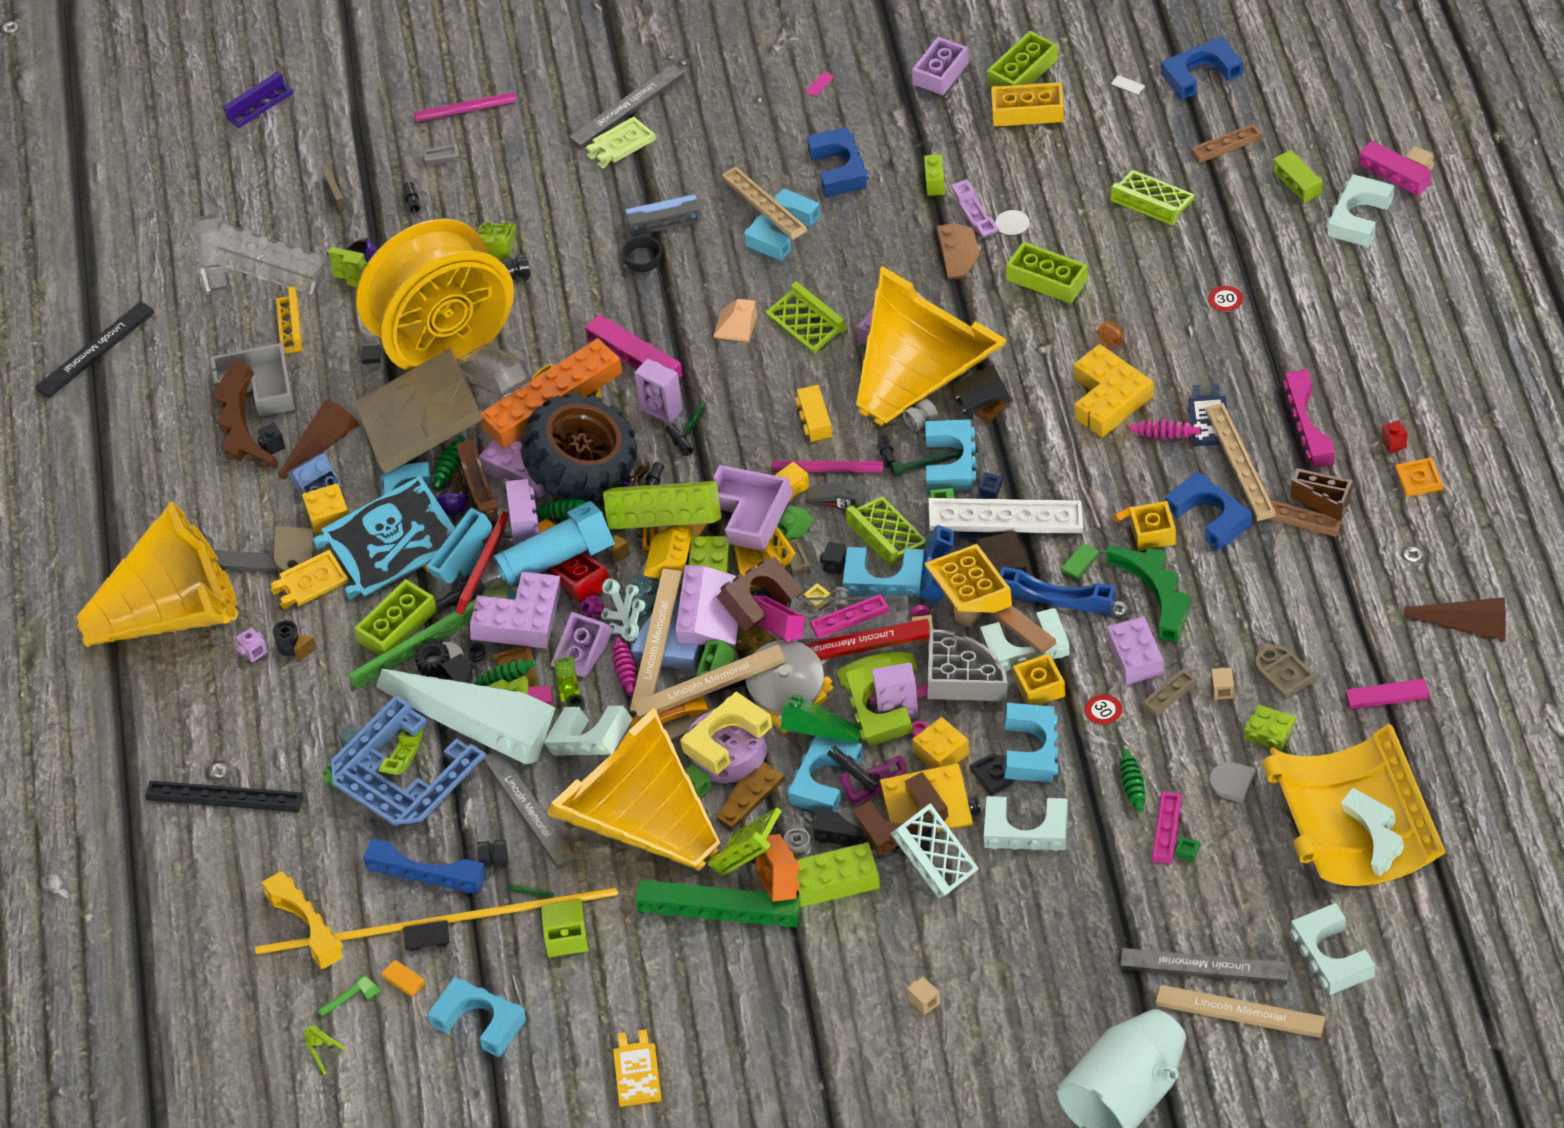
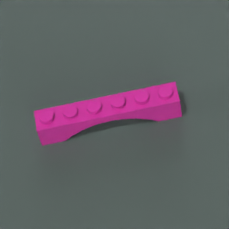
M1308 369L1285 373V381L1282 382L1283 390L1288 393V405H1292L1293 420H1297L1296 429L1302 435L1301 445L1306 448L1305 456L1307 462L1310 461L1312 468L1335 465V450L1331 438L1315 428L1306 413L1305 408L1312 395V381Z

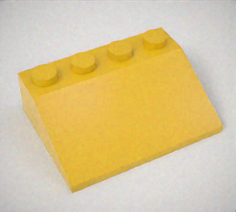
M978 544L925 563V567L957 611L995 613L1012 606L1010 587Z
M959 764L880 780L883 802L888 820L891 823L906 822L916 814L918 807L907 793L905 781L923 772L948 807L949 817L944 821L948 828L951 830L973 825Z

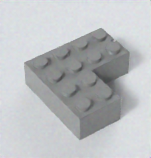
M283 343L210 357L216 388L233 359L248 365L252 369L254 375L248 385L247 392L253 391L259 417L295 410Z

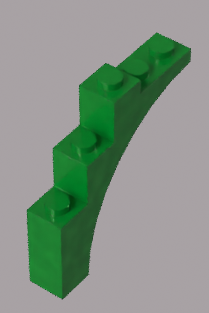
M1108 545L1106 550L1107 563L1133 573L1155 595L1162 614L1159 623V639L1178 643L1191 608V595L1177 592L1179 573L1165 570L1167 552L1148 548L1146 553Z

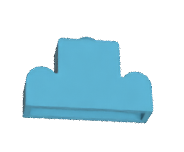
M470 508L426 566L432 576L446 583H452L457 577L462 579L472 574L485 548L482 539L487 538L492 529V525L486 515Z

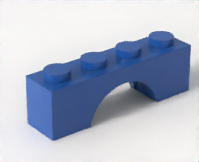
M937 525L926 536L920 596L935 603L945 593L927 570L925 563L948 555L954 541V531Z

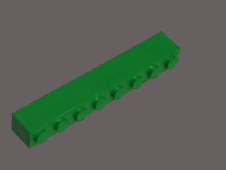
M647 880L639 881L635 898L637 911L643 913L777 925L787 928L797 927L801 911L800 896L796 895V899L773 902L767 892Z

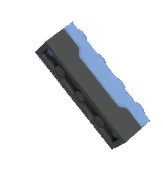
M696 195L626 209L627 222L632 237L701 222Z

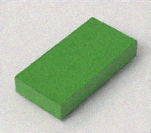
M1083 543L1062 567V573L1078 580L1099 557V551Z

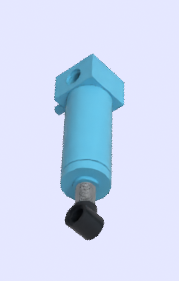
M588 501L566 512L569 519L494 555L495 568L483 573L471 600L476 599L477 595H483L486 587L500 580L510 589L519 584L522 572L540 574L584 551H587L592 556L614 545V540L602 512L591 501ZM471 574L463 577L459 581L462 591L464 590Z

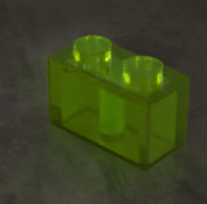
M573 656L554 659L561 702L567 701L568 697L573 694L580 695Z

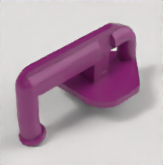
M898 755L867 769L865 772L870 776L877 774L879 778L877 781L880 783L881 779L905 775L906 764L902 756ZM896 764L898 770L891 774L889 767ZM850 774L838 775L842 787L853 805L861 804L881 793V785L876 788L873 784L871 785L876 790L872 793L866 787L855 792L848 777Z

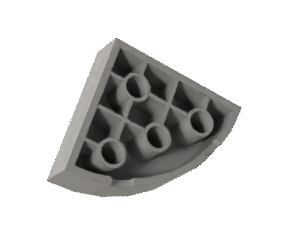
M930 629L928 699L1007 701L1008 683L1004 667L998 662L997 656L991 650L970 637L965 636L962 638L955 636V632Z

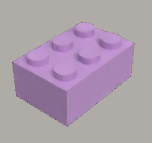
M937 37L913 67V85L944 95L968 65V47Z
M647 359L634 372L640 410L670 424L683 410L678 373L673 369L662 366L659 362Z
M528 479L505 482L514 546L539 534L538 526H534L538 525L537 513H533V511H536L535 499H531V497H534L533 486H529Z
M1144 616L1107 626V641L1126 685L1164 675V660Z
M905 663L872 669L877 714L887 713L906 706L910 719L918 717L916 683L912 664Z

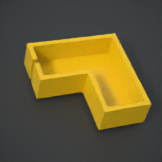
M1100 344L1073 364L1074 379L1090 390L1089 393L1074 404L1075 419L1086 427L1090 425V430L1102 438L1154 397V381Z

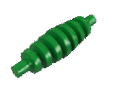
M459 435L457 440H453L441 455L433 475L434 484L432 488L438 491L441 485H446L453 471L459 467L460 461L456 444L465 441L466 438L463 435Z
M559 499L539 505L538 509L533 511V513L536 512L537 516L541 519L566 520L569 519L566 512L586 502L576 499Z
M520 659L518 662L512 661L511 663L497 665L490 669V671L484 672L483 675L477 676V681L471 684L488 686L502 679L511 682L522 677V675L528 674L530 668L537 666L536 661L532 659L526 662L524 659Z
M1124 749L1121 751L1122 758L1120 759L1122 786L1130 804L1135 806L1137 813H1141L1144 811L1143 804L1146 802L1144 778L1135 757L1130 755L1128 749Z

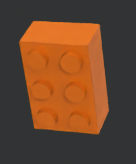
M780 834L768 835L766 840L771 845L767 851L756 857L755 872L773 902L796 899V891L799 890V881L797 879V873L800 871L799 862L795 860L793 852L789 850L787 842L783 840Z

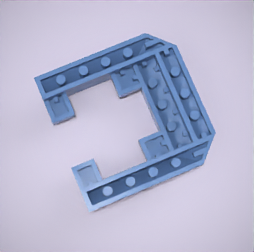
M395 696L331 760L333 786L392 825L422 822L486 756V753L472 744L467 746L456 738L443 751L444 756L453 762L434 782L428 785L417 778L404 791L378 774L380 765L387 758L379 752L402 729L415 736L427 724V720L413 711L409 703Z

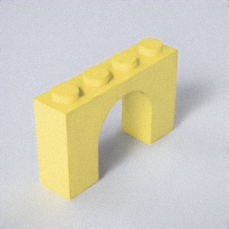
M735 692L680 739L683 753L715 775H718L731 762L728 750L712 740L714 734L722 728L737 726L759 739L772 728L770 714L738 692Z

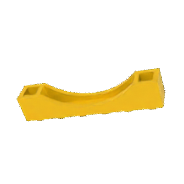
M281 871L261 882L264 894L273 907L294 913L308 925L310 929L309 948L311 955L321 970L343 958L341 952L343 949L342 943L338 938L335 939L333 937V932L329 926L325 927L319 913L315 914L311 902L305 901L304 894L300 889L295 888V883L290 876L287 877Z

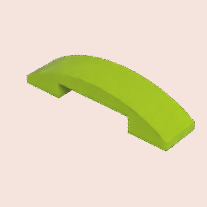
M888 652L854 661L837 671L841 688H846L845 681L848 680L846 672L887 658H891L893 665L911 663L913 671H917L913 653Z
M422 728L415 736L403 729L399 735L398 745L390 758L384 759L379 767V772L396 775L405 772L417 753L424 729Z

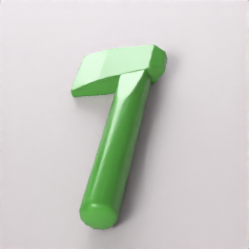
M361 976L357 979L355 985L318 1010V1014L323 1017L360 990L367 1000L381 992V990L366 976Z

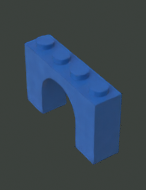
M1222 37L1161 61L1162 77L1181 100L1197 94V80L1188 71L1196 65L1208 64L1216 67L1227 81L1243 75V61Z
M848 127L807 136L808 151L812 161L832 156H839L848 160V163L843 167L820 172L821 186L826 197L867 187L866 180H869L868 171L863 169V158H859L858 145H854L855 138L853 133L850 134Z
M1198 471L1165 495V501L1168 502L1171 514L1177 518H1180L1190 509L1201 504L1216 506L1223 512L1220 517L1205 527V540L1218 550L1252 525L1251 511L1239 504L1234 497H1230L1221 487L1213 484L1208 477L1203 476Z

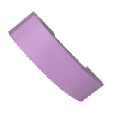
M968 179L951 185L965 217L982 238L999 232V228L992 217H988L976 198L975 190Z

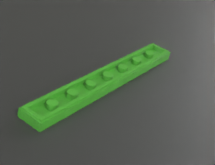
M476 600L468 604L464 614L460 615L455 611L351 672L349 676L353 688L356 690L379 677L382 669L391 670L413 657L417 647L421 648L420 644L427 645L426 641L432 643V640L438 642L469 624Z

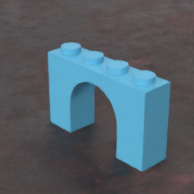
M783 188L774 198L801 223L809 227L821 216L819 203ZM761 213L744 232L745 246L782 261L791 251L790 238L772 230L770 227L773 223Z
M971 420L925 421L927 448L951 447L957 450L964 449L961 458L952 464L926 466L927 492L953 488V491L973 490V483L976 482V471H972V468H976V457L972 456V453H975V442H972L971 438H975V427H971Z
M429 462L403 464L387 474H381L382 486L384 485V488L381 489V496L418 476H421L427 487L431 488Z
M847 547L843 587L850 591V596L874 597L881 594L884 597L921 598L920 588L924 550L905 549L902 569L892 577L877 578L866 571L868 561L867 549Z
M1017 703L1006 704L1004 730L1030 733L1041 741L1043 747L1035 752L1007 751L1004 760V779L1052 783L1053 776L1057 775L1058 763H1055L1058 747H1054V743H1057L1058 731H1054V727L1057 726L1058 716L1054 715V707Z
M815 736L814 739L812 738L807 754L805 753L802 757V765L800 769H796L794 781L787 788L786 795L789 798V804L818 812L819 809L837 812L841 803L840 790L815 782L811 776L820 767L826 765L840 766L831 757L827 756L829 750L836 755L831 749L833 746H837L845 755H850L853 761L859 765L863 758L862 744Z
M454 977L428 1013L430 1026L448 1033L464 1012L477 1008L485 1009L494 1016L480 1037L482 1050L501 1057L526 1021L524 1009L517 1003L512 1004L499 995L495 996L488 993L484 988H477L466 980Z

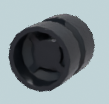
M526 253L516 255L515 259L511 257L501 259V262L509 271L512 280L516 279L518 275L521 278L531 276Z
M280 621L273 628L277 650L283 656L295 655L294 647L299 637L298 628L292 621Z
M506 839L494 840L493 843L489 841L477 842L478 862L484 863L485 867H491L493 863L496 866L508 865Z

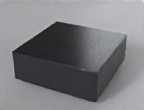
M380 345L362 346V364L380 363Z

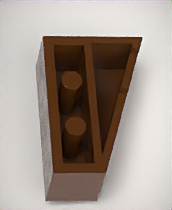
M1297 468L1292 478L1290 498L1342 521L1351 500L1353 480Z

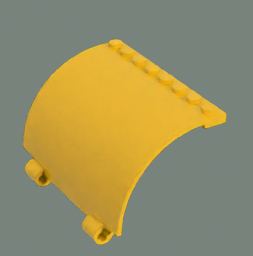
M1390 724L1373 733V737L1339 752L1320 756H1295L1271 748L1272 756L1262 761L1268 781L1270 783H1280L1300 836L1293 841L1299 861L1302 863L1314 861L1319 876L1326 881L1347 886L1383 883L1408 875L1446 853L1394 728ZM1352 788L1393 809L1395 815V824L1390 830L1402 837L1404 849L1399 856L1395 857L1390 869L1384 872L1381 877L1373 873L1371 866L1374 851L1371 835L1362 824L1345 814L1341 802Z

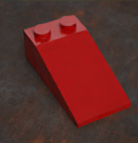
M584 552L546 570L549 575L560 576V586L571 598L580 604L585 600L586 596L591 597L603 593V583L606 579H610L606 567Z

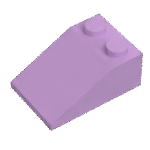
M571 612L550 666L585 678L606 648L613 628L601 621Z

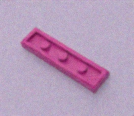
M880 594L809 621L810 627L817 639L888 613L889 607Z
M1425 678L1346 690L1350 710L1429 698Z
M1161 792L1152 862L1173 864L1182 794Z

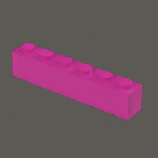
M599 314L585 326L588 341L592 342L598 338L621 361L637 370L647 359H650L654 362H659L668 369H673L678 373V379L682 377L681 363L678 360L672 359L665 352L659 351L650 343L639 339L637 335L629 333L622 326L613 323L609 318Z

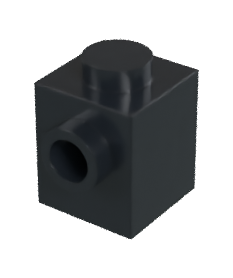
M274 422L258 429L259 438H257V441L266 452L272 455L285 449L282 433Z
M827 543L825 552H822L820 556V563H823V571L842 574L846 562V544Z

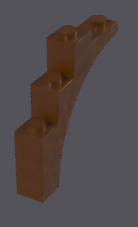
M233 359L212 395L216 405L223 409L216 423L220 426V431L228 435L221 449L225 453L224 456L232 461L235 459L242 461L243 458H246L252 462L253 460L258 461L261 466L267 469L269 467L276 469L279 465L277 459L254 442L246 425L245 397L254 372L248 365Z
M475 440L456 444V450L475 510L485 514L492 527H495L499 519L497 514L498 504L486 480Z

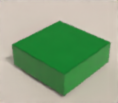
M1181 836L1174 851V856L1194 862L1200 848V842Z

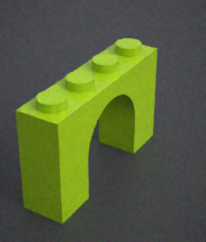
M891 658L846 672L848 680L845 681L848 692L851 691L853 695L849 697L852 707L857 708V713H854L858 725H862L863 729L859 731L862 740H867L869 747L915 732L906 706L883 714H876L866 709L867 701L874 693L872 669L894 666Z

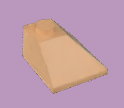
M737 299L721 309L713 337L715 339L749 342L757 318L756 302L753 300Z

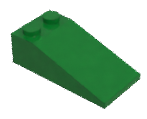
M788 696L783 707L780 729L859 743L861 738L859 730L862 728L810 700L803 699V696Z

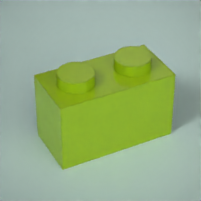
M942 154L925 155L927 196L945 195Z

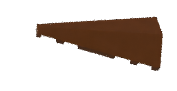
M325 399L279 471V477L284 480L287 479V472L312 457L323 453L339 437H345L346 432L353 427L356 429L359 426V422L341 405Z
M1505 597L1405 607L1404 610L1406 618L1412 616L1420 618L1422 622L1427 623V621L1438 623L1441 627L1465 633L1471 631L1479 633L1485 638L1488 636L1499 638L1501 642L1506 640Z

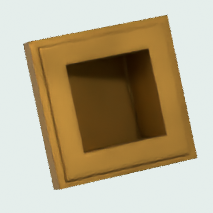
M300 634L294 647L297 661L300 662L316 649L314 637Z

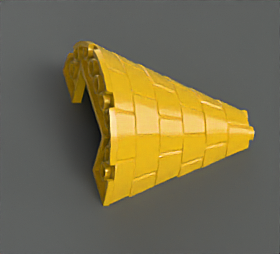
M881 266L856 405L859 407L858 412L865 417L871 416L876 424L883 427L884 424L902 414L909 407L943 387L949 381L986 359L989 355L1002 349L1007 340L976 321L972 326L967 325L918 296L912 283Z
M173 501L168 503L160 517L154 520L128 556L122 559L112 574L104 581L94 596L76 616L78 620L77 626L82 632V641L85 646L90 647L91 645L114 642L115 640L231 623L238 617V611L235 608L238 605L236 595L226 572L222 571L217 563L218 557L195 524L191 525L185 518L186 514Z
M654 708L628 731L619 747L582 782L578 779L575 780L551 803L547 810V814L552 818L569 822L572 825L594 831L597 834L619 840L622 843L645 849L647 852L670 858L672 861L695 868L698 872L705 866V860L708 857L712 858L719 851L717 847L720 841L709 821L700 798L696 794L689 775L683 769L667 731L662 726L657 710Z

